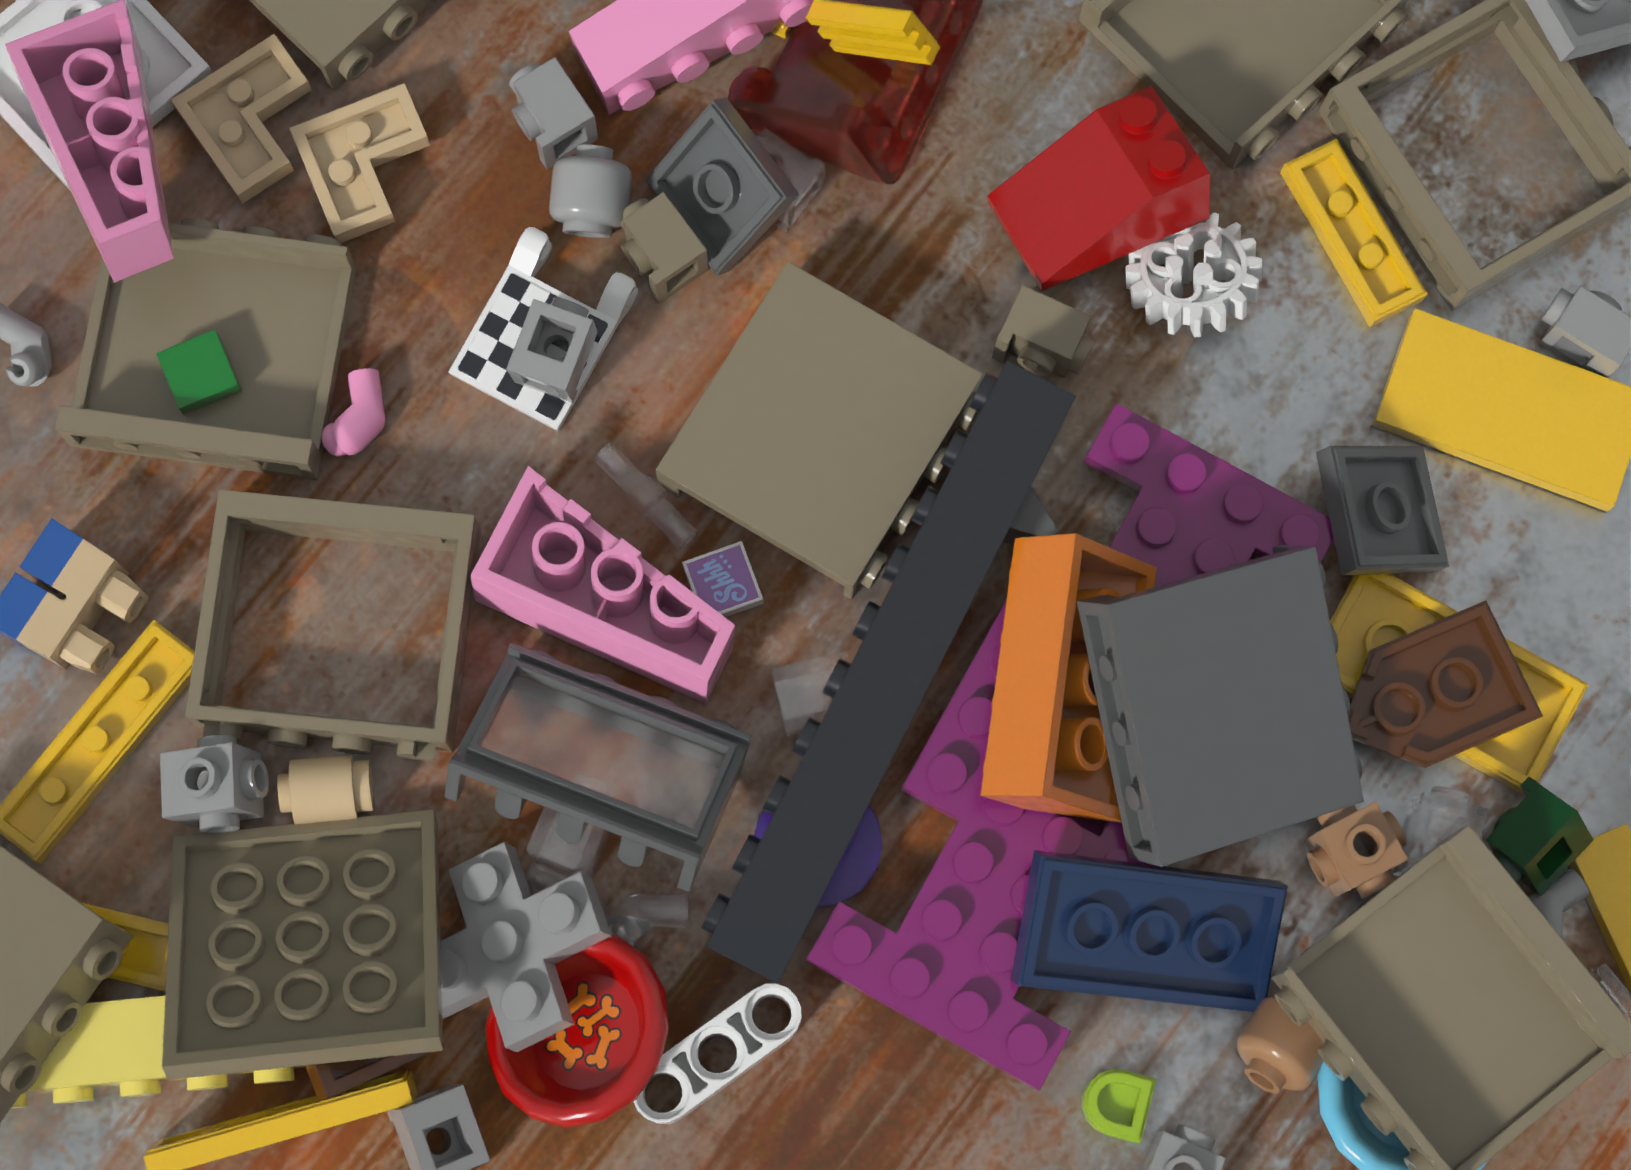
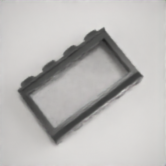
M510 643L507 654L456 753L449 760L444 797L457 802L465 786L466 776L496 787L495 809L500 815L509 819L518 818L527 800L558 811L559 818L556 832L565 841L571 843L579 842L587 825L591 824L622 836L618 857L627 865L641 866L649 848L684 860L677 888L690 892L743 770L752 735L737 730L734 726L723 720L708 719L679 708L663 697L648 696L619 685L603 674L588 673L557 661L554 657L543 651L528 650Z

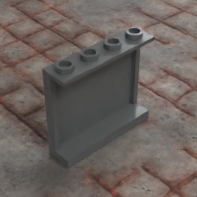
M1278 545L1272 547V555L1121 597L1099 595L1077 601L1128 857L1130 859L1163 867L1364 802L1360 783L1362 764L1353 746L1348 720L1350 701L1341 683L1336 657L1338 638L1329 620L1324 594L1326 575L1322 564L1318 560L1316 547Z

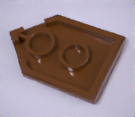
M1485 600L1371 649L1350 703L1348 720L1352 740L1427 768L1543 717Z

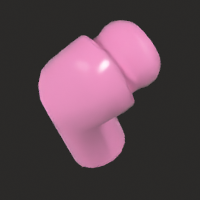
M359 369L348 374L352 405L334 423L325 426L322 432L323 446L331 455L336 457L346 454L355 455L363 451L382 432L386 418L380 375L376 369Z

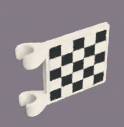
M528 227L521 235L506 271L451 366L449 374L559 432L616 328L634 304L638 296V288L632 278L623 273H614L608 281L595 310L534 278L552 251V243L549 241L546 233L535 227ZM554 297L575 302L589 310L587 318L594 321L598 330L578 382L577 394L573 403L515 383L506 370L533 299L550 305ZM563 340L552 342L548 346L547 356L552 359L563 358L567 353L569 344Z

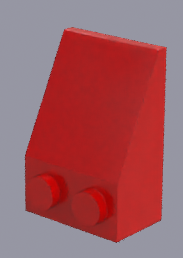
M1149 86L1093 111L987 196L990 207L1041 291H1044L1210 219V172L1153 86Z

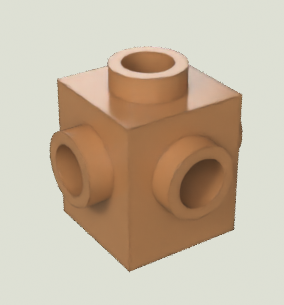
M1376 801L1360 810H1357L1356 806L1352 805L1319 816L1317 819L1323 829L1304 840L1309 849L1307 858L1315 876L1324 887H1330L1335 898L1354 888L1357 889L1362 899L1377 892L1396 879L1391 869L1409 860L1402 849L1407 845V840L1401 825L1391 812L1386 811L1382 813ZM1357 834L1370 857L1361 856L1354 849L1353 841Z

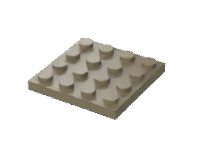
M434 809L357 817V819L240 829L226 833L173 836L162 1068L168 1080L443 1051L438 824Z

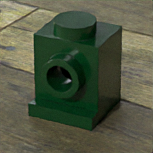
M1528 777L1520 785L1526 797L1517 807L1508 809L1499 817L1493 832L1486 841L1493 851L1492 854L1517 884L1521 881L1538 895L1542 896L1590 845L1593 838L1576 809L1531 777Z

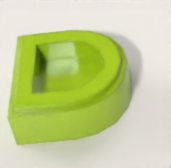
M1110 1069L1096 1074L1087 1083L1082 1093L1081 1107L1085 1119L1095 1130L1104 1135L1141 1144L1156 1079L1118 1069Z

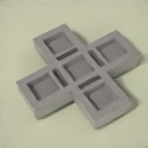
M506 842L449 869L467 928L440 941L442 1019L489 997L505 1048L515 1052H519L574 1025L555 964L612 936L592 877L580 871L531 895L517 850Z

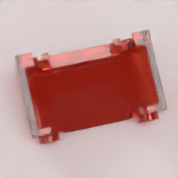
M832 0L913 11L940 46L932 65L835 52L829 45L832 39L823 38L817 32L820 26L811 25L807 20L794 27L773 72L761 66H748L733 80L727 99L752 131L866 180L887 185L894 184L907 169L977 20L983 0Z

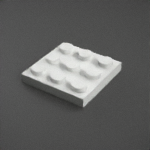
M16 0L0 13V116L70 190L21 87L5 44L119 0ZM125 0L139 42L153 127L175 109L171 102L172 98L213 72L202 57L147 0Z

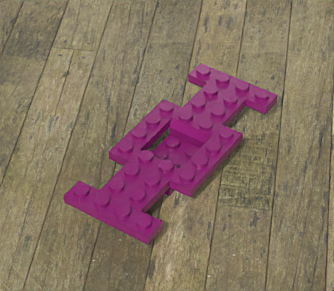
M1115 403L1083 462L1139 492L1109 547L1157 567L1154 587L1247 562L1252 554L1260 558L1272 555V547L1278 545L1316 547L1317 557L1321 563L1334 539L1330 519L1325 514L1118 403ZM1005 601L901 791L954 819L958 823L898 932L891 931L838 901L806 961L1032 1089L1040 1091L1071 1031L1013 999L1019 986L1011 980L1034 850L1142 864L1149 863L1128 857L1122 822H1106L1103 820L1022 809L981 796L983 765L986 758L992 699L995 691L1001 646L1000 638L1006 608Z

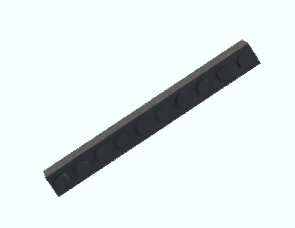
M1006 361L998 378L989 373L985 374L969 406L980 412L969 434L957 429L940 464L951 469L941 490L938 491L928 486L912 516L911 521L922 526L911 548L900 543L897 545L881 577L892 583L882 605L880 606L869 600L852 633V636L863 641L851 664L841 658L838 660L822 693L833 700L822 722L809 717L792 752L802 756L803 759L792 780L779 775L763 806V811L773 815L763 837L759 839L749 834L732 867L733 870L742 874L732 897L729 898L719 893L701 929L712 934L706 947L776 983L779 982L1055 440L1076 395Z

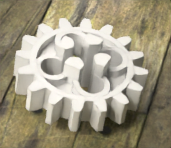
M1212 213L1210 219L1206 220L1205 223H1198L1129 253V265L1125 266L1126 289L1131 290V305L1133 309L1145 307L1146 323L1152 325L1162 318L1168 320V334L1174 335L1181 325H1190L1193 336L1201 337L1203 325L1211 323L1219 332H1223L1226 330L1227 315L1230 314L1234 318L1243 320L1247 316V302H1257L1259 298V282L1262 280V258L1256 257V241L1254 238L1241 240V225L1235 222L1223 229L1219 227V214ZM1204 249V263H1198L1194 268V252ZM1193 279V295L1183 299V284H1189Z

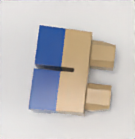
M51 518L19 567L33 579L54 592L63 595L66 599H59L15 572L0 594V634L40 654L64 669H67L69 664L85 671L99 674L113 654L115 645L92 631L105 610L130 624L137 618L148 601L149 596L128 577L129 572L114 558Z

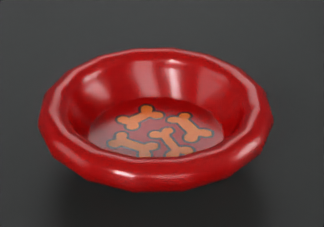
M611 934V937L555 964L574 1025L519 1052H515L505 1048L491 1004L485 1025L488 1064L504 1096L533 1120L565 1128L605 1121L635 1101L659 1068L669 1031L666 992L649 959L619 935Z

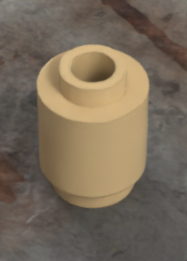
M353 754L294 759L289 761V773L278 774L277 790L281 813L292 812L295 825L357 819L359 812L374 811V784L370 759L355 760Z

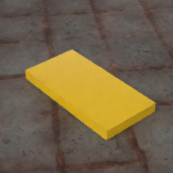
M1414 308L1409 315L1371 426L1609 512L1615 507L1631 457V386Z
M1392 574L1353 575L1329 618L1338 638L1336 657L1342 687L1345 689L1348 698L1352 699L1366 658L1371 649L1455 614L1458 611ZM1505 638L1543 717L1453 757L1526 797L1520 785L1528 777H1531L1536 782L1539 781L1589 684Z

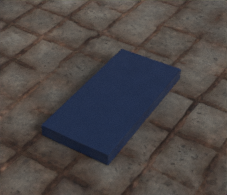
M1034 850L1011 980L1017 986L1255 1012L1260 1002L1268 995L1288 885L1279 880L1166 866L1160 867L1150 864Z

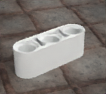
M779 984L759 986L662 1055L659 1068L650 1081L659 1075L675 1077L682 1087L680 1103L675 1109L667 1113L653 1111L645 1100L646 1085L638 1098L633 1101L637 1111L646 1119L658 1124H672L681 1120L785 1045L797 1033L801 1023V1005L796 995L787 987ZM775 997L788 1005L791 1012V1020L783 1031L776 1034H768L755 1026L752 1013L755 1006L761 1000ZM713 1036H723L730 1039L737 1049V1058L734 1065L723 1073L709 1072L701 1066L699 1061L701 1045Z

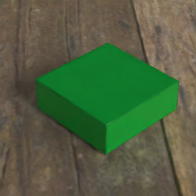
M215 329L156 353L177 406L183 415L242 391L220 336Z

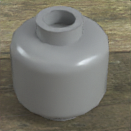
M577 145L576 156L562 157L553 166L549 214L554 220L563 224L562 232L565 234L588 238H611L612 229L621 227L623 210L630 205L632 171L622 162L613 160V149L598 145Z

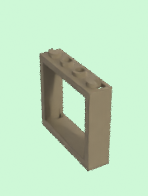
M1485 0L1330 88L1318 111L1452 311L1631 207V147L1626 145L1614 128L1613 118L1606 104L1601 99L1593 97L1580 79L1575 60L1571 59L1560 62L1525 0ZM1494 32L1606 195L1480 268L1369 103Z
M218 490L185 717L198 728H204L203 737L228 735L236 737L237 742L241 741L242 732L268 734L267 743L289 748H306L307 738L332 741V750L350 754H370L371 745L397 747L396 756L421 761L435 760L436 751L453 753L473 598L470 575L477 564L481 528L475 515ZM246 531L455 552L432 727L221 706Z

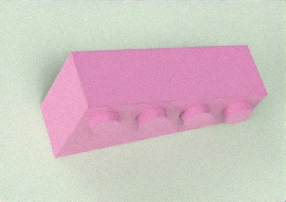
M119 0L6 43V49L21 87L113 282H118L174 259L139 42L126 1Z
M616 0L571 29L569 34L580 63L610 115L621 108L625 111H630L643 106L653 98L656 90L676 80L679 83H684L699 77L708 69L709 63L730 52L733 55H739L753 49L762 41L764 35L773 31L774 26L781 21L787 27H794L807 21L805 17L814 0Z
M527 467L470 575L475 601L707 704L733 650L735 624L671 575L665 576L641 557L639 550L623 538L618 540L592 520L591 514L572 499L566 500L546 484L544 477L531 467Z

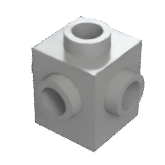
M228 735L201 737L197 739V748L160 753L162 818L191 827L200 826V831L204 833H226L239 830L240 820L264 817L263 797L268 793L269 776L267 768L262 761V753L238 745L237 738Z

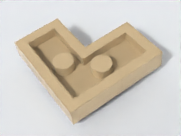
M273 34L171 99V102L243 204L294 171L290 161L262 122L309 93L312 89L294 60L276 35Z
M405 83L289 128L335 239L341 243L395 222L373 168L430 146L427 134Z

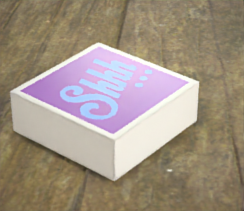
M742 541L682 562L691 591L724 617L763 604V597Z

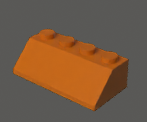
M1077 533L1015 538L1012 563L1009 571L1003 630L1000 638L1001 646L995 691L992 699L987 751L983 765L981 796L1022 809L1121 822L1077 601L1099 595L1121 597L1154 588L1157 567Z

